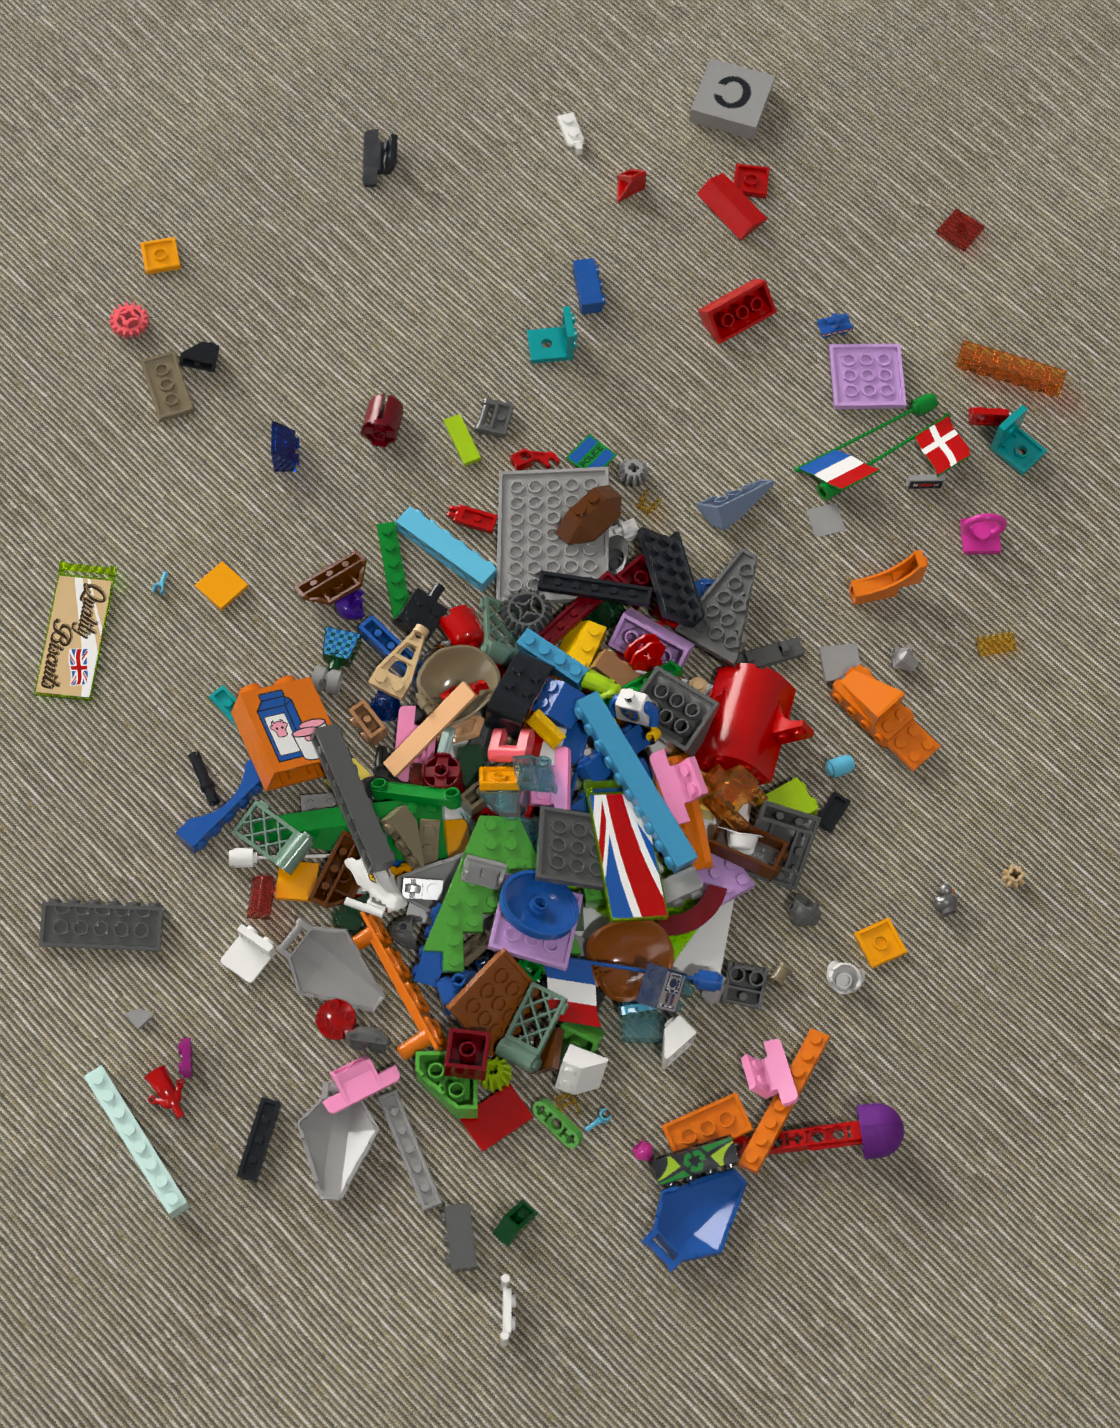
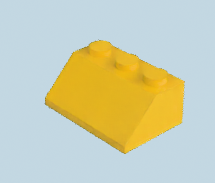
M589 620L581 621L563 638L559 649L589 668L605 640L607 627Z

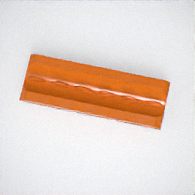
M682 754L670 756L667 759L669 765L673 766L681 763L689 756ZM651 767L654 785L657 788L660 795L662 796L653 769ZM698 799L684 804L690 822L679 825L698 856L694 864L684 869L693 865L696 870L713 867Z

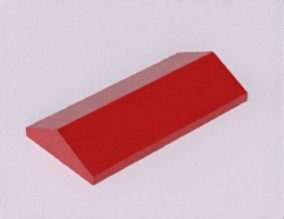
M725 173L710 178L697 193V196L740 241L767 221L763 213Z

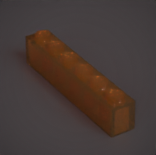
M963 340L955 367L965 371L975 372L981 376H988L998 381H1005L1015 386H1022L1032 391L1042 392L1048 396L1059 397L1067 370L966 340Z

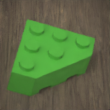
M416 1051V1081L457 1119L478 1118V1080L444 1076L446 1051Z

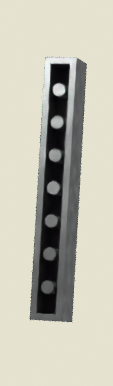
M337 724L315 728L310 737L368 875L390 869L395 861L394 851L390 849L387 835L382 831L380 819L373 810L372 800L366 794L365 784L360 780L358 768L353 763L350 750L344 743L342 731L338 729Z

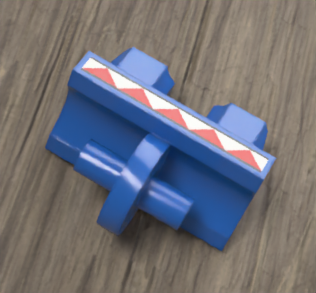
M832 313V317L817 320V325L823 339L829 338L830 335L834 334L843 335L853 330L848 313L841 315Z

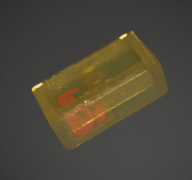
M1012 631L974 637L979 657L1016 651L1015 637Z

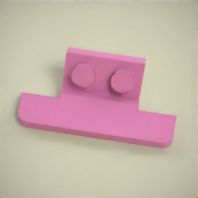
M402 706L399 709L395 750L419 727V725H414L416 706ZM436 739L411 764L423 765L424 762L426 764L429 759L434 757ZM410 765L397 778L403 782H408Z
M566 746L555 748V766L551 769L535 766L529 768L528 806H547L570 810V748Z
M664 749L652 753L649 761L666 805L679 825L690 822L684 804L694 802L708 794L695 756L688 757L681 763L670 766Z
M779 1039L763 1042L767 1057L761 1061L748 1054L741 1058L751 1091L765 1099L779 1094L781 1103L785 1107L798 1101L799 1097L782 1043Z
M364 1055L329 1073L339 1093L322 1101L328 1113L336 1114L397 1083L400 1080L396 1065H393L377 1073L371 1059Z

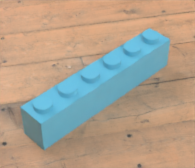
M409 506L396 520V530L481 592L497 577V568L492 562L481 558L477 551L467 548L463 541L456 540L449 531L442 530L435 521L424 517L420 510Z

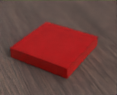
M736 163L733 183L746 197L766 199L770 167Z

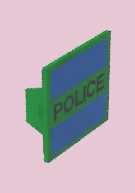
M588 434L566 459L574 464L575 468L606 467L617 454Z

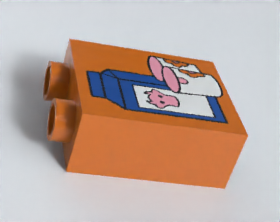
M289 675L278 679L272 686L261 688L259 684L254 683L240 689L231 714L265 792L326 777L310 737L315 728L332 724L311 677L296 680L294 676Z

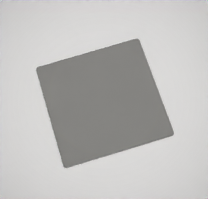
M836 503L806 510L815 537L846 531Z

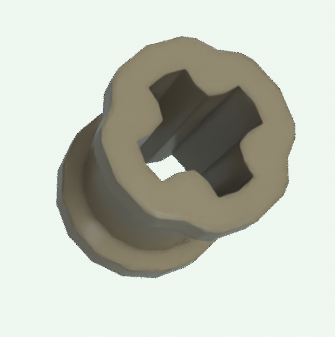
M778 961L776 969L771 975H768L767 980L775 987L782 988L784 980L793 971L787 964Z

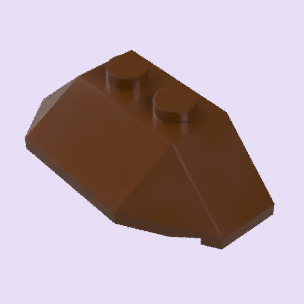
M609 485L594 487L566 512L555 534L568 546L595 541L621 518V495Z
M355 550L293 588L303 600L332 605L362 587L367 561L358 550Z
M342 831L308 898L309 901L324 908H330L344 904L346 897L355 898L360 885H357L351 870L346 867L344 862L351 857L355 860L361 859L350 833Z

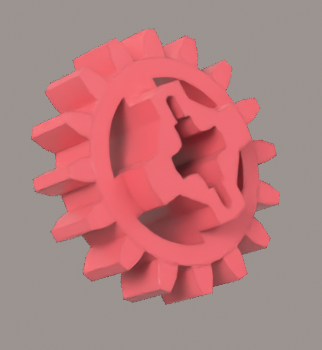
M125 302L123 307L119 304V309H113L114 314H110V326L113 333L116 332L118 337L123 335L124 339L128 336L134 339V335L140 337V332L145 333V327H149V317L146 309H142L140 304L136 307L135 302H132L131 305Z

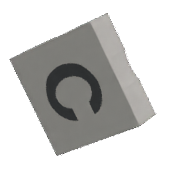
M710 58L691 108L689 122L711 129L723 130L732 135L754 141L761 123L762 113L768 104L773 90L775 76Z

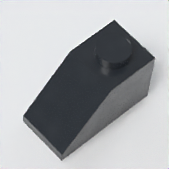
M200 342L181 352L179 365L215 373L220 345L212 342Z

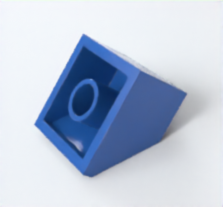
M549 677L532 708V712L534 713L540 709L557 727L572 731L578 721L574 712L576 701L587 695L566 682Z

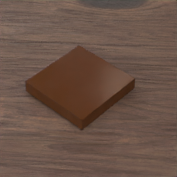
M553 1029L540 1055V1060H542L541 1067L538 1071H534L531 1074H540L559 1068L564 1029ZM539 1034L535 1035L533 1046L538 1048L541 1042Z

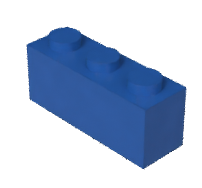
M594 258L574 260L573 275L581 315L602 312V307L605 305V295L601 294L602 281L601 279L598 280L597 276L599 275V266L595 265Z

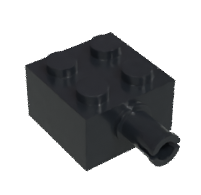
M436 582L428 594L419 588L415 589L392 623L407 634L413 631L416 624H421L429 630V634L425 639V642L428 641L439 625L441 617L445 616L448 611L446 607L437 602L445 587Z

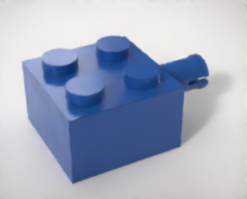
M464 970L463 973H457L452 978L451 976L441 978L439 982H436L437 995L444 1016L452 1014L446 1006L476 975L475 970Z

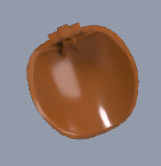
M627 919L614 921L595 931L586 944L587 960L642 969H646L648 962L671 969L674 963V950L668 934L658 923L652 920ZM591 965L596 987L599 986L607 997L618 1002L636 1000L644 973Z

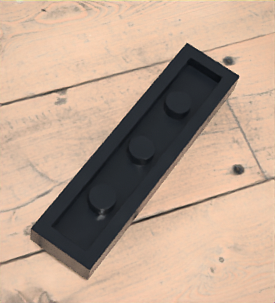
M264 1097L261 1098L236 1177L238 1179L257 1184L282 1102Z

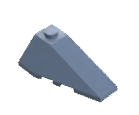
M761 479L743 485L742 490L726 491L725 496L719 498L716 495L697 503L696 507L712 527H718L722 530L728 529L775 483L774 480Z

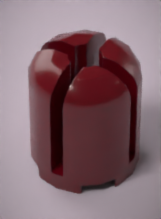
M378 394L369 401L361 435L370 440L371 445L387 447V444L395 443L403 416V406L401 401L391 395L388 396L386 405L384 404L385 394Z
M436 753L426 764L425 762L423 763L421 771L427 787L457 788L461 794L466 791V780L460 763L450 753Z

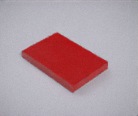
M509 1084V1087L505 1086L502 1088V1092L499 1090L478 1105V1118L459 1120L483 1153L532 1120L533 1115L513 1086Z

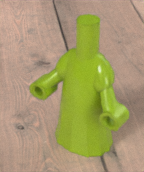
M592 669L585 674L581 683L582 688L594 692L598 691L602 699L613 698L616 694H620L622 689L621 685L615 683L614 679H609Z

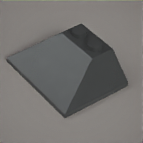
M767 800L763 801L753 826L789 842L787 850L790 851L786 861H781L780 863L783 867L779 876L774 875L770 883L792 890L797 889L821 817ZM756 845L754 853L748 856L771 865L775 853ZM743 868L749 876L769 882V879Z

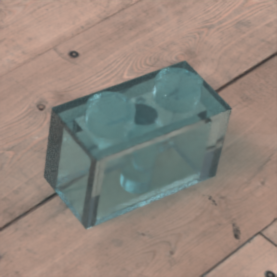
M632 1012L623 1015L622 1043L662 1044L664 1015H659L658 1012H647V1014Z

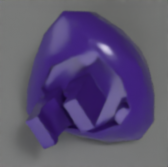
M357 589L335 602L336 611L341 618L360 620L365 616L362 604L364 599L360 598L364 595V591Z

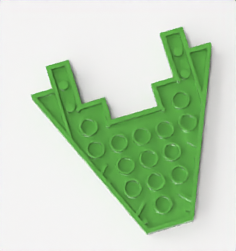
M480 815L423 948V952L442 953V973L464 972L463 933L482 934L483 914H496L499 895L503 885L501 884L500 890H495L460 881L466 856L469 854L507 864L505 874H515L524 870H536L537 854L519 817ZM574 936L570 955H580L581 949ZM542 965V974H546L544 965Z

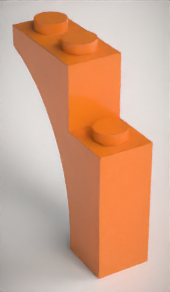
M922 550L914 551L905 560L883 572L852 580L848 590L853 605L895 597L901 587L921 583L925 570L928 567L927 557L923 556Z

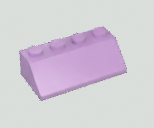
M631 608L622 614L608 643L610 647L625 654L628 645L642 635L655 634L666 648L661 658L663 661L661 663L664 664L672 660L682 668L695 646L692 642Z

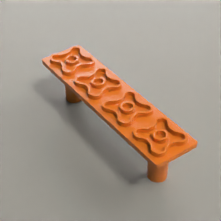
M360 911L367 927L352 936L360 951L372 944L419 1030V1033L397 1047L399 1055L406 1061L416 1055V1051H422L430 1045H433L437 1051H446L448 1039L443 1034L438 1021L431 1017L429 1013L431 1009L428 1003L423 998L416 983L413 984L410 979L412 974L405 965L397 949L394 950L391 944L393 940L385 929L381 918Z

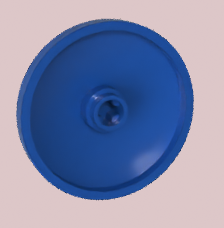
M524 870L511 875L500 891L499 903L503 915L515 929L539 940L560 939L572 931L579 917V905L575 895L567 885L536 881V870Z

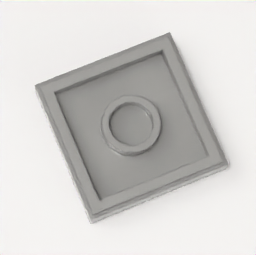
M857 643L819 647L825 684L834 683L839 678L842 680L851 667L856 668L860 664Z

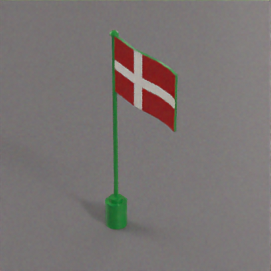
M945 413V416L870 461L867 465L871 466L913 439L916 440L921 452L933 466L937 477L969 458L971 454L967 444L954 429L950 421L951 415ZM824 482L817 485V492L824 501H828L844 491L833 488Z

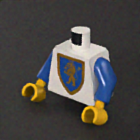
M623 688L620 694H616L610 700L608 709L613 718L617 717L620 720L651 727V730L646 734L648 741L653 736L654 742L661 737V731L657 728L659 726V709L647 694Z

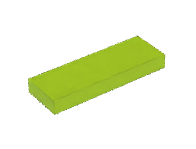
M461 414L444 419V425L464 467L481 461L480 454Z

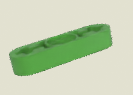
M543 1098L534 1103L532 1108L534 1115L566 1147L575 1148L582 1143V1132L550 1100ZM554 1118L561 1121V1128L555 1126Z

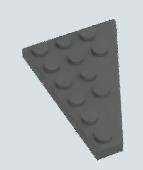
M741 548L700 598L705 617L694 628L679 624L675 629L677 635L733 667L738 662L758 561L757 555Z

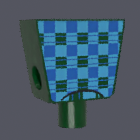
M326 626L323 660L329 663L328 671L332 669L340 670V666H351L362 643L360 633Z

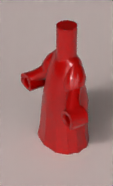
M164 1065L148 1073L144 1079L159 1097L158 1099L154 1095L149 1096V1104H157L162 1108L172 1109L177 1119L185 1116L179 1106L182 1099L181 1091L185 1085L184 1080L178 1079L175 1089L167 1067Z

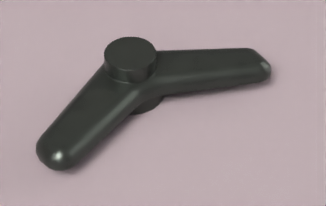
M378 746L376 749L374 775L384 776L391 782L405 784L399 778L394 777L383 764L388 758L387 747Z

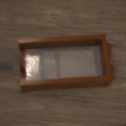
M724 813L719 827L739 833L761 835L763 838H758L754 853L746 855L729 847L727 830L717 827L713 839L709 841L710 852L769 879V882L772 881L774 875L779 876L783 867L780 863L781 861H786L790 852L787 850L789 842Z

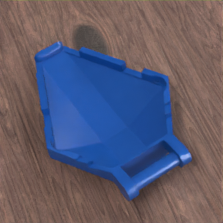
M732 1168L725 1172H717L689 1181L688 1184L679 1187L674 1186L662 1190L653 1229L644 1237L641 1243L645 1247L648 1246L665 1263L666 1269L670 1273L682 1262L720 1255L738 1211L747 1181ZM654 1238H656L657 1242H658L673 1258H675L674 1260L653 1240Z

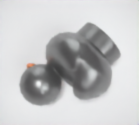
M947 883L939 887V893L942 897L935 896L934 908L940 911L943 917L953 915L958 911L956 907L958 898L956 895H951L955 889H952L951 885Z

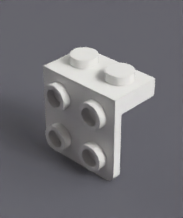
M241 924L237 929L239 937L223 955L221 964L246 982L253 983L276 952L273 946L274 943L265 936L262 938L257 935L258 932L249 925L246 927Z

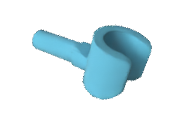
M164 571L159 583L153 585L152 590L154 594L158 588H161L160 595L165 594L163 586L168 572Z
M604 1108L600 1111L598 1118L584 1129L588 1132L600 1123L606 1124L612 1115L604 1118L602 1114L607 1111V1108Z

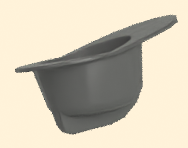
M620 535L609 538V572L613 576L629 564V544L627 539Z

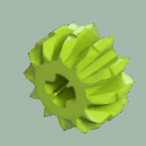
M497 1056L494 1060L489 1058L486 1081L479 1080L485 1090L490 1089L494 1093L498 1088L502 1092V1087H509L508 1081L513 1080L512 1068L505 1059L500 1060Z

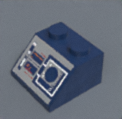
M648 962L636 1002L675 1013L687 974Z

